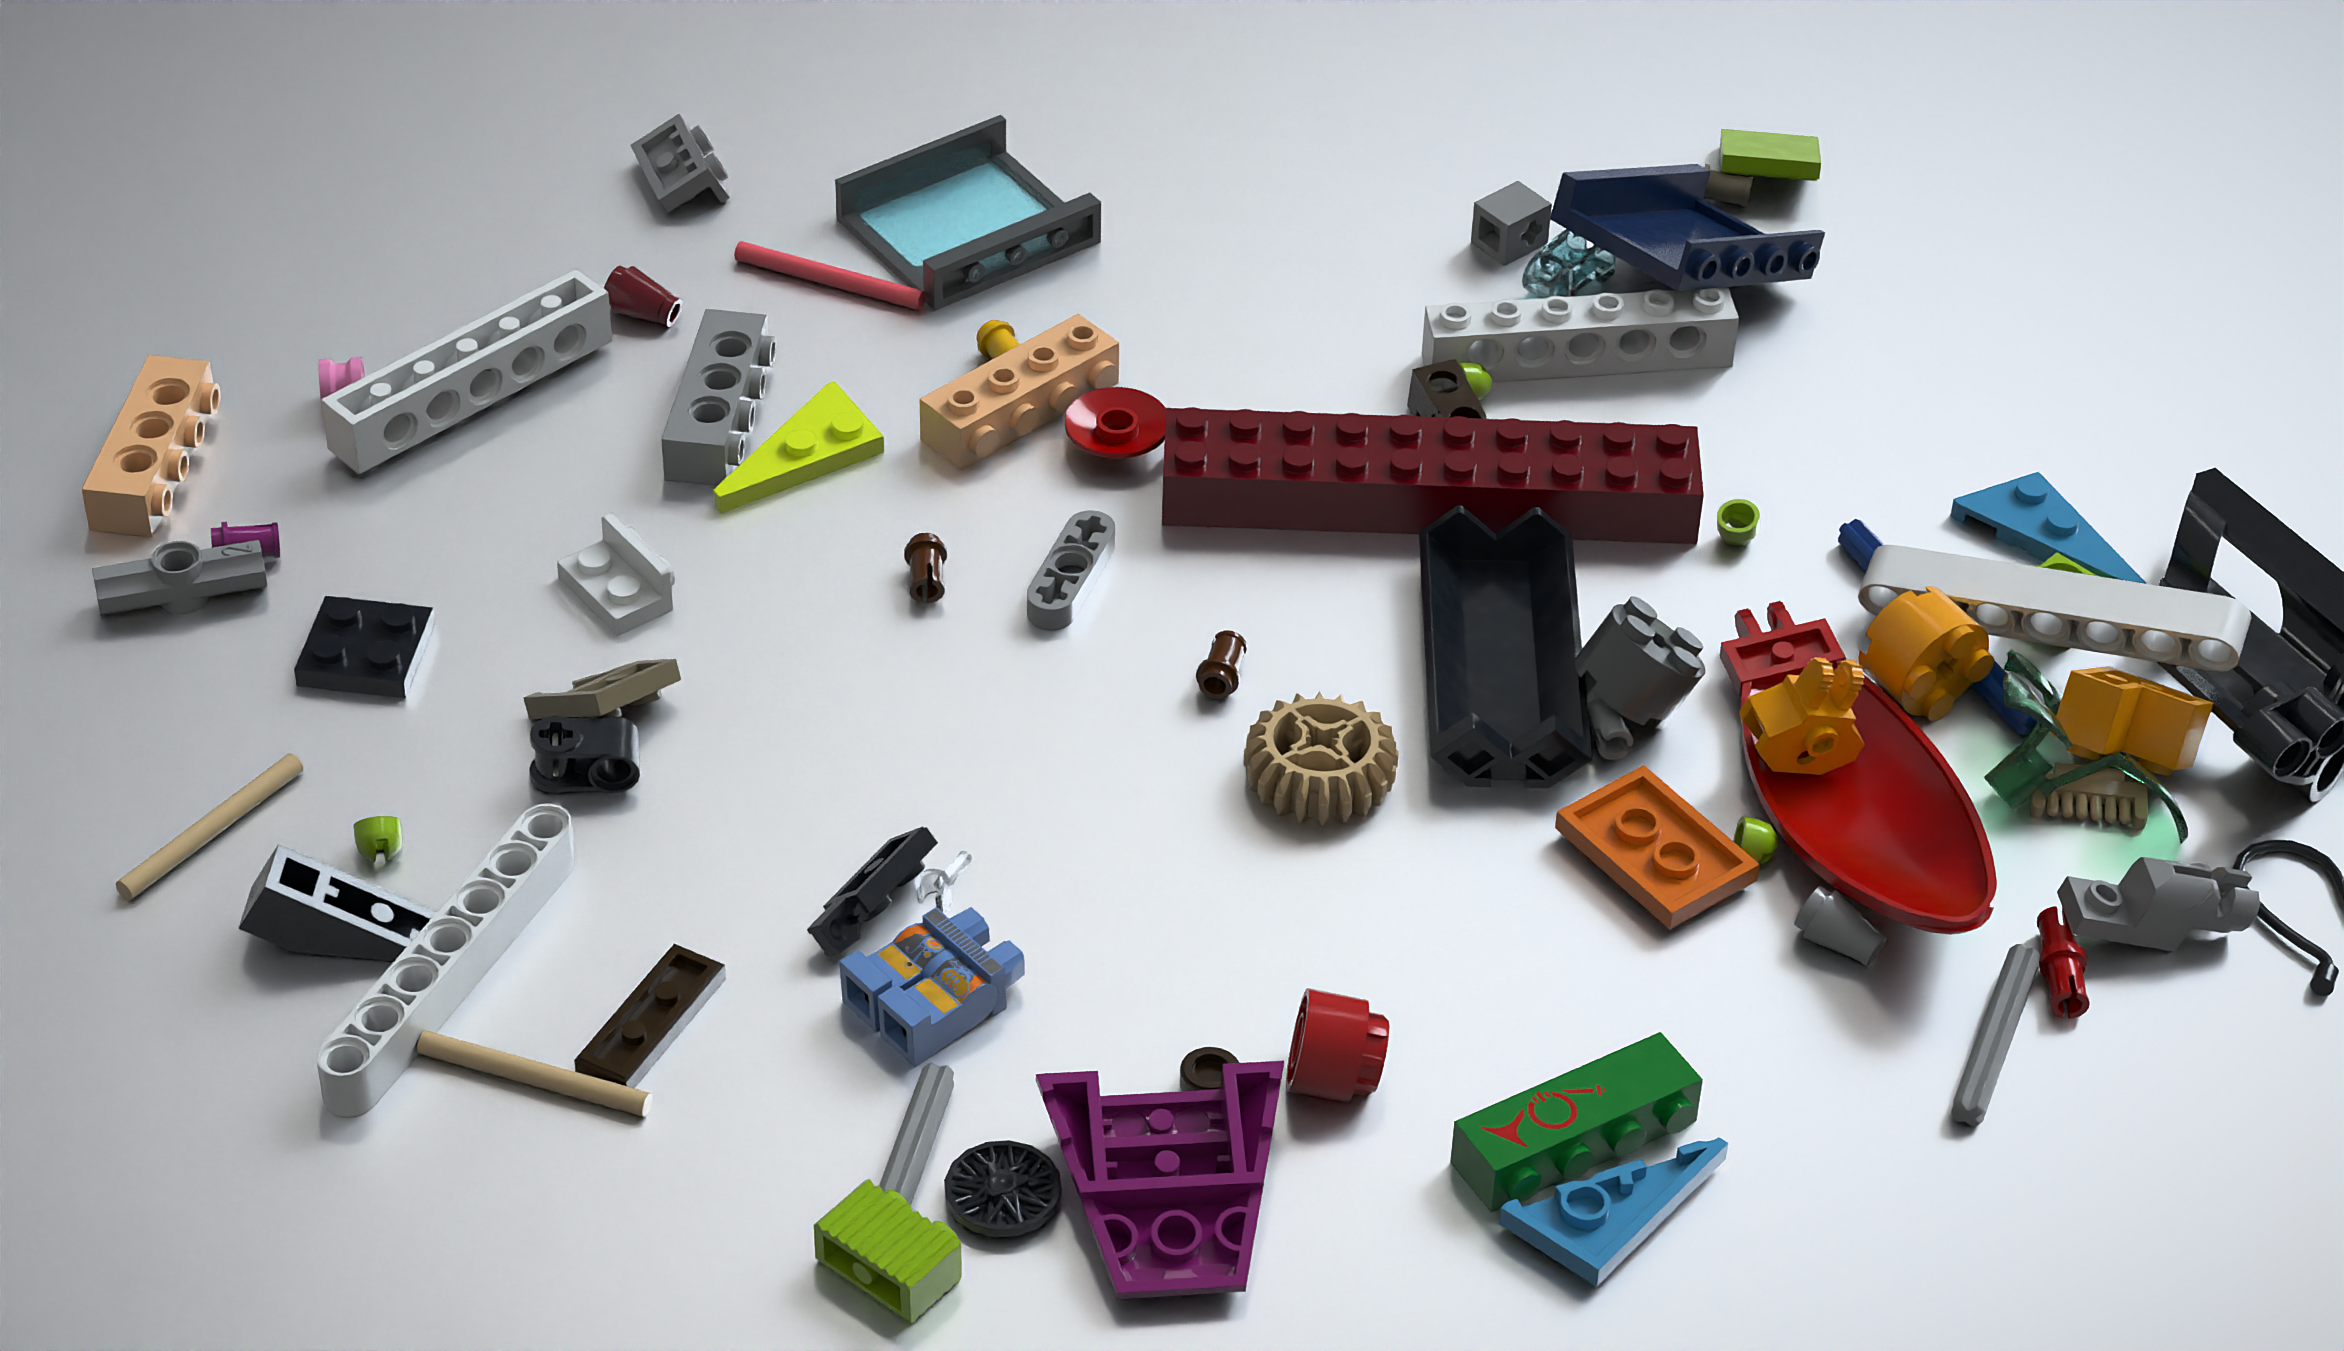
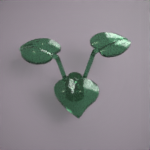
M2010 649L2006 653L2008 660L2004 666L2005 671H2011L2003 679L2004 707L2028 714L2036 719L2037 723L2021 745L2017 746L1984 776V779L2013 810H2016L2037 790L2047 797L2056 788L2103 769L2116 767L2147 785L2165 802L2174 819L2180 844H2182L2188 838V827L2177 802L2170 791L2154 774L2128 754L2124 756L2121 753H2114L2055 778L2049 779L2046 776L2054 767L2037 749V746L2049 731L2068 750L2073 746L2062 724L2056 718L2063 694L2044 677L2032 662L2015 650ZM2012 672L2028 679L2042 693L2044 704L2041 703L2030 687Z

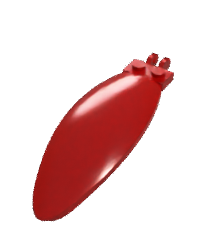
M1781 601L1769 603L1767 607V621L1771 627V631L1762 632L1751 609L1738 610L1734 617L1739 638L1721 642L1720 659L1739 697H1741L1740 710L1749 696L1782 683L1787 675H1800L1803 669L1808 666V662L1814 659V657L1826 658L1827 661L1833 663V672L1835 669H1838L1841 661L1846 660V656L1826 618L1795 625L1791 615ZM1864 675V685L1861 686L1857 698L1850 707L1856 717L1854 725L1865 745L1855 761L1822 775L1773 772L1755 747L1759 739H1756L1741 719L1746 763L1763 808L1791 849L1824 880L1871 910L1894 921L1923 931L1949 935L1963 934L1979 929L1990 919L1994 910L1997 890L1996 871L1985 829L1971 798L1949 763L1932 741L1867 676ZM1804 751L1798 756V758H1805L1809 756V754L1807 751Z

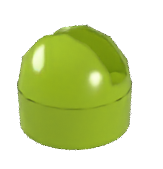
M1457 362L1478 401L1483 400L1492 387L1491 376L1487 373L1485 367L1474 362Z
M1733 499L1720 506L1717 511V530L1722 540L1729 545L1739 547L1748 545L1756 538L1760 530V512L1754 503L1745 499Z
M376 816L354 823L355 844L359 853L368 861H376V851L384 852L385 861L391 860L398 854L402 846V829L399 818Z
M1744 816L1740 818L1733 838V842L1759 864H1764L1771 860L1779 842L1777 834L1770 824L1759 819Z

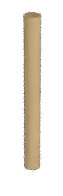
M291 753L284 756L119 879L115 884L119 894L128 901L134 899L302 773L303 765L301 761Z
M425 1030L418 1041V1054L635 1115L647 1116L652 1105V1093Z

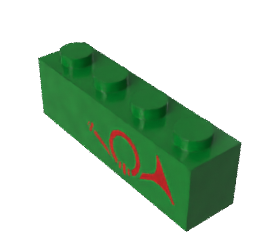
M1660 1031L1454 1121L1450 1163L1490 1212L1500 1209L1506 1202L1518 1199L1519 1203L1549 1186L1565 1179H1576L1594 1166L1617 1156H1627L1636 1151L1641 1145L1668 1133L1675 1134L1686 1129L1691 1123L1697 1121L1703 1079Z

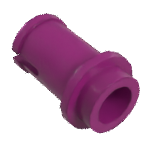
M226 521L221 522V527L211 528L212 548L259 540L263 557H280L277 522L264 525L228 527Z

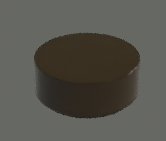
M1202 1047L1188 1053L1181 1062L1180 1089L1181 1091L1220 1089L1222 1064L1240 1062L1232 1053L1222 1048Z

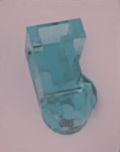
M1565 229L1544 245L1542 250L1529 261L1523 273L1522 285L1526 290L1541 299L1551 296L1574 297L1580 289L1595 279L1602 284L1615 274L1616 256L1596 245L1587 249V240Z

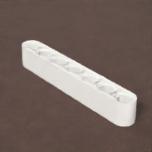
M1894 544L1879 546L1873 552L1858 594L1860 604L1870 613L1878 615L1884 607L1899 595L1911 590L1919 596L1929 593L1925 587L1933 586L1941 590L1984 628L1988 635L2219 672L2231 670L2238 664L2252 618L2250 610L2245 604L2227 596Z
M539 804L522 813L320 1046L317 1052V1067L323 1103L329 1112L336 1116L347 1118L357 1117L372 1109L418 1055L417 1045L423 1031L427 1030L437 1033L572 873L575 867V851L571 816L566 809L554 804Z

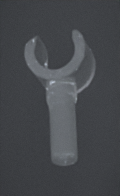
M961 851L945 871L928 869L921 872L915 881L918 903H923L929 894L937 893L935 897L936 907L942 912L948 911L953 904L951 887L972 861L971 854L967 851Z

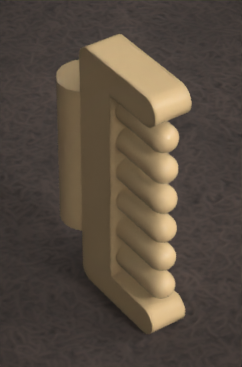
M2055 762L2053 774L2035 772L2032 775L2030 784V815L2035 819L2042 818L2045 809V799H2047V813L2054 817L2059 812L2060 800L2061 813L2065 818H2070L2073 815V802H2076L2077 818L2080 820L2085 819L2088 815V803L2090 804V817L2093 821H2099L2102 818V805H2105V820L2107 822L2113 823L2116 820V807H2119L2120 822L2128 824L2131 821L2132 808V826L2137 830H2143L2148 818V789L2143 783L2124 781L2125 770Z

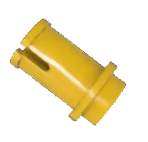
M990 320L980 327L976 335L978 351L988 358L994 359L1020 345L1015 338L1014 329L1008 322Z

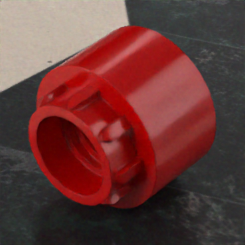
M1306 988L1299 1006L1290 1046L1286 1073V1091L1342 1103H1349L1353 1093L1368 1096L1372 1092H1376L1382 1076L1390 1029L1388 1019L1384 1014L1370 1012L1369 1001L1366 999Z

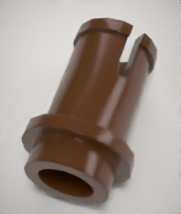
M919 533L910 539L904 549V559L910 566V595L917 602H922V585H924L927 591V603H932L941 599L945 593L942 565L947 559V548L935 534Z
M1224 630L1215 635L1208 658L1198 666L1196 672V679L1200 690L1210 698L1222 699L1237 690L1240 682L1238 669L1248 647L1243 636L1230 630Z

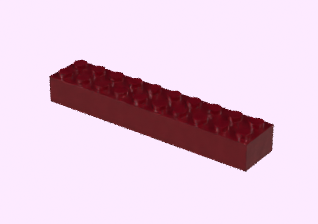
M1196 407L1166 408L1162 525L1419 534V531L1455 506H1463L1494 533H1497L1530 509L1539 507L1572 535V540L1697 544L1704 491L1697 426L1627 424L1624 422L1592 423L1569 420L1534 421L1515 418L1476 419L1461 416L1447 418L1412 415H1361L1358 413H1307L1304 411L1275 412L1254 411L1250 409L1217 410Z

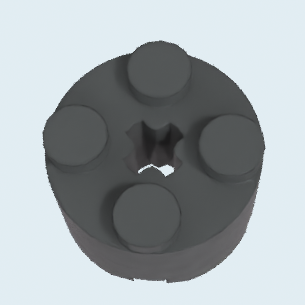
M1631 596L1625 604H1617L1611 609L1574 659V667L1580 677L1588 670L1597 681L1591 691L1616 712L1641 725H1645L1650 717L1657 719L1656 728H1663L1704 676L1705 666L1699 657L1704 646L1690 631L1681 627H1677L1675 631L1657 619L1656 611L1648 603L1640 598Z

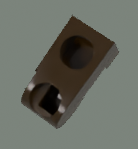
M1456 359L1412 370L1407 407L1413 416L1447 418L1461 416L1487 419L1480 402ZM1437 378H1445L1443 390L1440 391L1432 389L1429 383Z

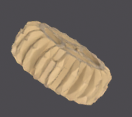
M1319 691L1315 699H1305L1296 693L1291 704L1276 700L1272 711H1260L1259 719L1256 721V724L1250 725V732L1247 734L1243 765L1246 767L1250 790L1258 792L1261 805L1274 804L1278 816H1283L1290 812L1295 813L1299 824L1307 817L1318 818L1323 827L1328 818L1336 817L1346 824L1351 813L1366 817L1371 806H1382L1384 797L1387 792L1392 790V784H1394L1396 779L1399 753L1392 734V726L1383 724L1380 712H1367L1363 701L1353 704L1345 703L1343 694L1334 700L1325 699Z

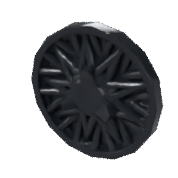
M1011 1140L985 1142L967 1149L951 1163L944 1179L946 1205L956 1221L973 1232L992 1237L1020 1236L1040 1228L1055 1214L1062 1197L1060 1172L1051 1158L1032 1145Z

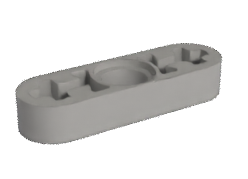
M1088 510L1076 513L1068 520L1027 589V617L1034 626L1045 630H1059L1069 626L1075 620L1114 552L1115 523L1110 516L1100 511ZM1088 540V547L1082 545V541ZM1063 566H1079L1084 571L1076 574H1067L1060 572L1058 569ZM1055 592L1060 594V599L1054 600Z

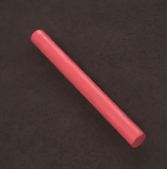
M740 241L735 249V260L919 311L925 303L926 292L923 290Z

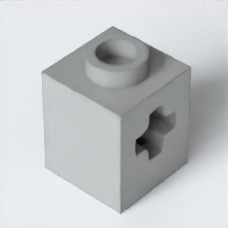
M1516 181L1474 202L1471 243L1505 266L1548 244L1552 203L1520 181Z

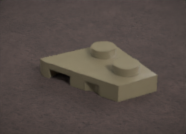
M676 659L642 660L572 681L573 689L567 692H537L523 697L529 719L553 716L619 717L622 715L620 707L626 704L637 706L660 699L662 697L660 689L680 681L681 676Z

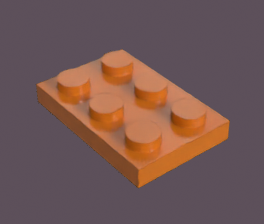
M1645 765L1560 809L1556 813L1555 829L1669 930L1751 885L1758 879L1760 864Z

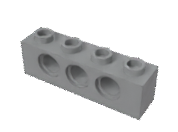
M705 309L661 439L664 480L718 486L731 474L733 466H739L743 462L745 450L744 432L751 433L755 422L754 400H762L766 383L765 367H772L775 360L776 339L774 336H768L767 315Z

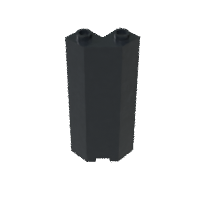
M1455 506L1419 531L1430 757L1468 787H1491V780L1496 779L1526 780V788L1549 789L1592 761L1585 673L1580 677L1574 667V659L1582 650L1572 535L1539 507L1530 509L1503 529L1494 533L1465 507Z

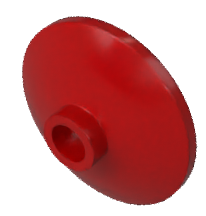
M1126 387L1100 388L1081 395L1070 404L1065 414V431L1069 439L1077 447L1092 455L1112 459L1137 457L1151 452L1164 442L1166 408L1157 398L1137 389Z

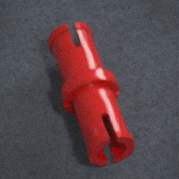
M2052 906L2044 909L2037 916L2036 923L2042 945L2041 958L2038 963L2039 970L2048 981L2052 1013L2057 1017L2063 1018L2064 1008L2062 1000L2064 999L2067 1004L2068 1018L2073 1019L2086 1013L2090 1005L2083 976L2086 971L2087 957L2084 949L2078 945L2077 935L2072 934L2063 908L2061 911L2063 925L2059 923L2057 906Z

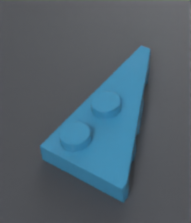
M2039 471L1953 499L1950 515L1954 520L1964 524L1969 517H1974L1997 528L1995 539L2010 546L2020 547L2037 559L2045 562L2058 552L2097 576L2146 584L2141 576Z
M1720 1137L1711 1141H1696L1678 1147L1676 1158L1647 1167L1643 1160L1639 1159L1596 1173L1589 1180H1574L1558 1185L1555 1188L1554 1197L1522 1207L1518 1199L1508 1201L1500 1209L1499 1224L1597 1287L1726 1160L1729 1143Z

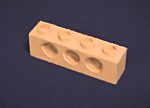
M155 355L147 356L81 489L90 531L153 537L162 516L167 517L172 507L173 492L178 482H184L187 477L189 459L194 448H200L203 443L205 425L209 416L215 415L219 409L220 387L217 383H213L210 361Z

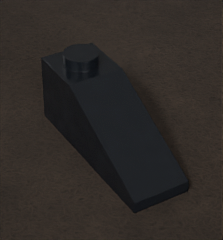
M278 844L251 887L238 929L292 952L395 961L437 912Z

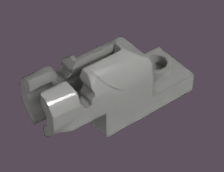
M2140 857L2136 860L2118 885L2102 880L2094 881L2067 876L2057 890L2058 898L2072 934L2172 952L2176 951L2191 928L2219 933L2242 932L2246 930L2257 917L2260 907L2259 891L2240 888L2246 887L2253 878L2247 871L2226 867H2217L2211 871L2210 866L2203 863L2184 864L2147 857Z

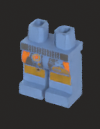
M935 907L922 916L923 923H915L906 927L896 936L893 942L866 957L860 950H857L839 961L842 1001L875 1032L880 1030L881 1037L914 1068L977 1026L989 1014L995 1016L1006 1009V989L1025 975L1024 954L1010 940L1003 941L989 951L982 948L983 945L990 942L989 926L985 919L972 907L951 918H948Z

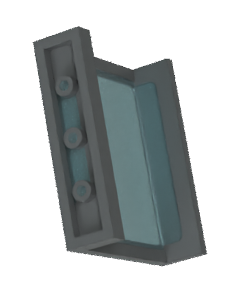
M1002 115L835 179L837 221L908 287L925 291V302L934 311L1101 243V201L1090 192L1067 202L1062 201L1006 151V119Z

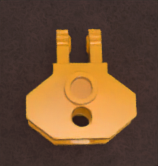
M1814 657V659L1808 662V666L1803 669L1800 675H1787L1782 683L1747 698L1739 715L1756 739H1759L1755 747L1773 772L1822 775L1855 761L1865 744L1854 725L1856 717L1850 707L1857 698L1861 686L1864 685L1863 679L1865 677L1862 665L1856 663L1855 660H1844L1838 665V669H1835L1833 672V663L1827 661L1826 658ZM1802 752H1808L1809 756L1801 759L1798 758Z

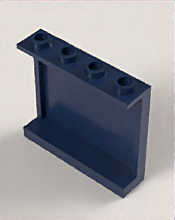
M1698 164L1563 172L1550 220L1676 291L1812 279L1814 269L1820 260V250L1826 233L1822 230L1765 234L1702 200L1711 171Z

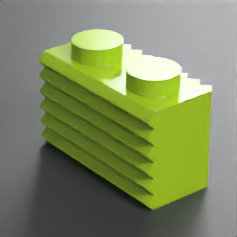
M870 1179L863 1181L813 1225L815 1258L910 1323H915L919 1315L925 1314L928 1307H933L935 1301L941 1300L945 1292H950L953 1284L958 1285L962 1277L961 1242L955 1232L941 1221L931 1223L928 1217L922 1218L918 1211H912L902 1195L891 1189L883 1191L880 1185L874 1186Z

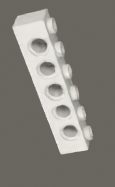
M574 269L321 399L328 450L358 474H361L612 341L608 291L578 269Z
M1728 287L1688 291L1651 290L1648 292L1621 294L1601 293L1598 295L1574 297L1551 296L1527 300L1502 299L1495 302L1464 304L1453 302L1445 305L1425 306L1422 358L1425 366L1456 359L1457 362L1479 363L1485 367L1487 373L1491 376L1492 382L1733 367L1739 316ZM1445 378L1434 379L1429 384L1430 386H1444Z

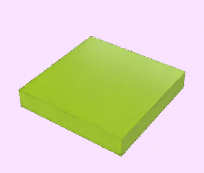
M1721 128V171L1730 174L1817 181V179H1820L1821 171L1819 139L1815 136Z

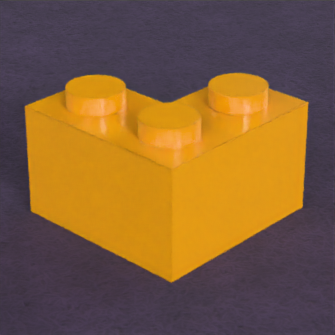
M2111 666L2071 670L2050 736L2067 741L2066 750L2075 755L2099 760L2101 754L2117 757L2120 751L2139 757L2137 764L2139 767L2153 773L2170 776L2172 770L2193 767L2213 702Z

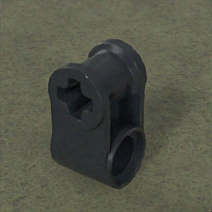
M553 716L537 721L531 728L530 743L535 750V759L531 762L529 777L531 783L544 792L603 791L607 793H620L631 789L639 780L640 754L638 729L631 721L625 718L614 716L606 718H566ZM554 733H558V746L553 745ZM553 764H559V774L557 777L553 776Z

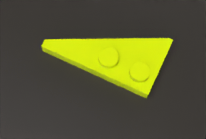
M835 381L827 383L713 489L715 507L720 513L881 454L884 452V436Z

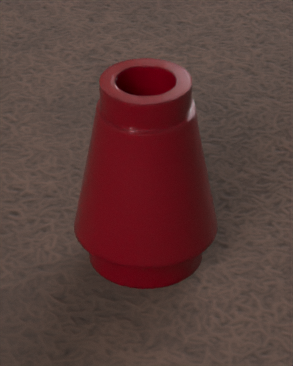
M617 266L609 275L604 289L608 291L609 305L613 313L670 327L677 320L682 308V299L674 296V294L635 266H631L628 269L623 266Z

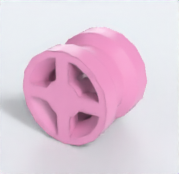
M351 357L347 363L335 364L331 359H319L320 398L323 399L364 378L365 372L362 357Z

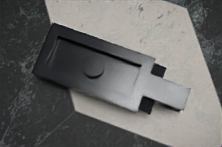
M922 826L890 838L823 906L825 911L808 927L807 931L809 934H812L827 957L841 953L860 939V922L869 921L883 912L892 902L888 894L896 886H903L913 880L925 869L926 865L922 859L938 844L927 827L924 828Z

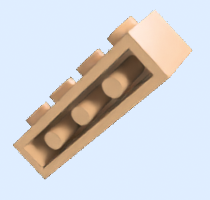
M1076 314L920 398V440L962 470L1066 413L1070 404L1081 395L1118 384L1119 342L1080 314Z

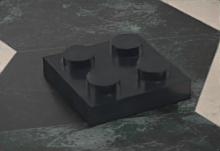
M325 596L294 668L296 686L406 698L435 625L433 607Z

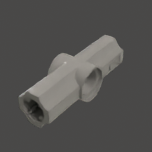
M259 540L202 550L191 542L172 541L158 547L152 554V558L92 568L100 615L159 605L168 613L177 615L189 614L202 608L208 601V597L267 587L266 572Z

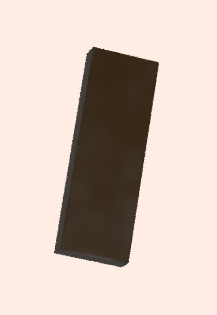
M673 944L575 1058V1072L635 1088L726 980L725 964Z

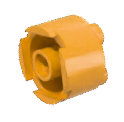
M1927 586L1925 588L1929 593L1917 596L1910 590L1899 595L1882 609L1872 621L1865 634L1871 640L1867 654L1865 655L1860 650L1858 661L1862 665L1863 672L1904 710L1912 715L1925 716L1930 721H1937L1949 713L1954 701L1973 682H1978L1989 674L1994 665V657L1988 652L1989 637L1984 628L1941 590L1933 586Z

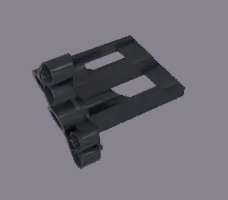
M2216 467L2198 472L2184 506L2165 577L2161 578L2159 586L2236 599L2211 578L2219 544L2223 537L2277 582L2282 598V626L2280 632L2277 633L2250 611L2252 618L2238 664L2233 668L2237 674L2252 686L2254 696L2245 706L2202 669L2157 663L2193 696L2213 702L2211 712L2234 732L2233 742L2270 775L2279 781L2291 783L2310 801H2318L2334 787L2344 772V571Z

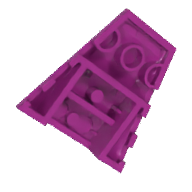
M1284 1060L1222 1064L1220 1089L1100 1096L1098 1071L1036 1074L1037 1086L1117 1299L1246 1292Z

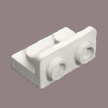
M609 513L601 517L603 540L558 560L557 569L558 578L619 636L673 610L672 585L675 583V576L669 562L663 556H657L643 543L639 533L633 527H627L613 513Z

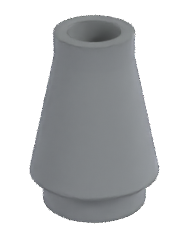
M1819 886L1810 895L1794 922L1795 926L1804 931V939L1851 957L1866 967L1875 960L1887 940V937L1878 932L1837 889L1829 892L1822 886Z

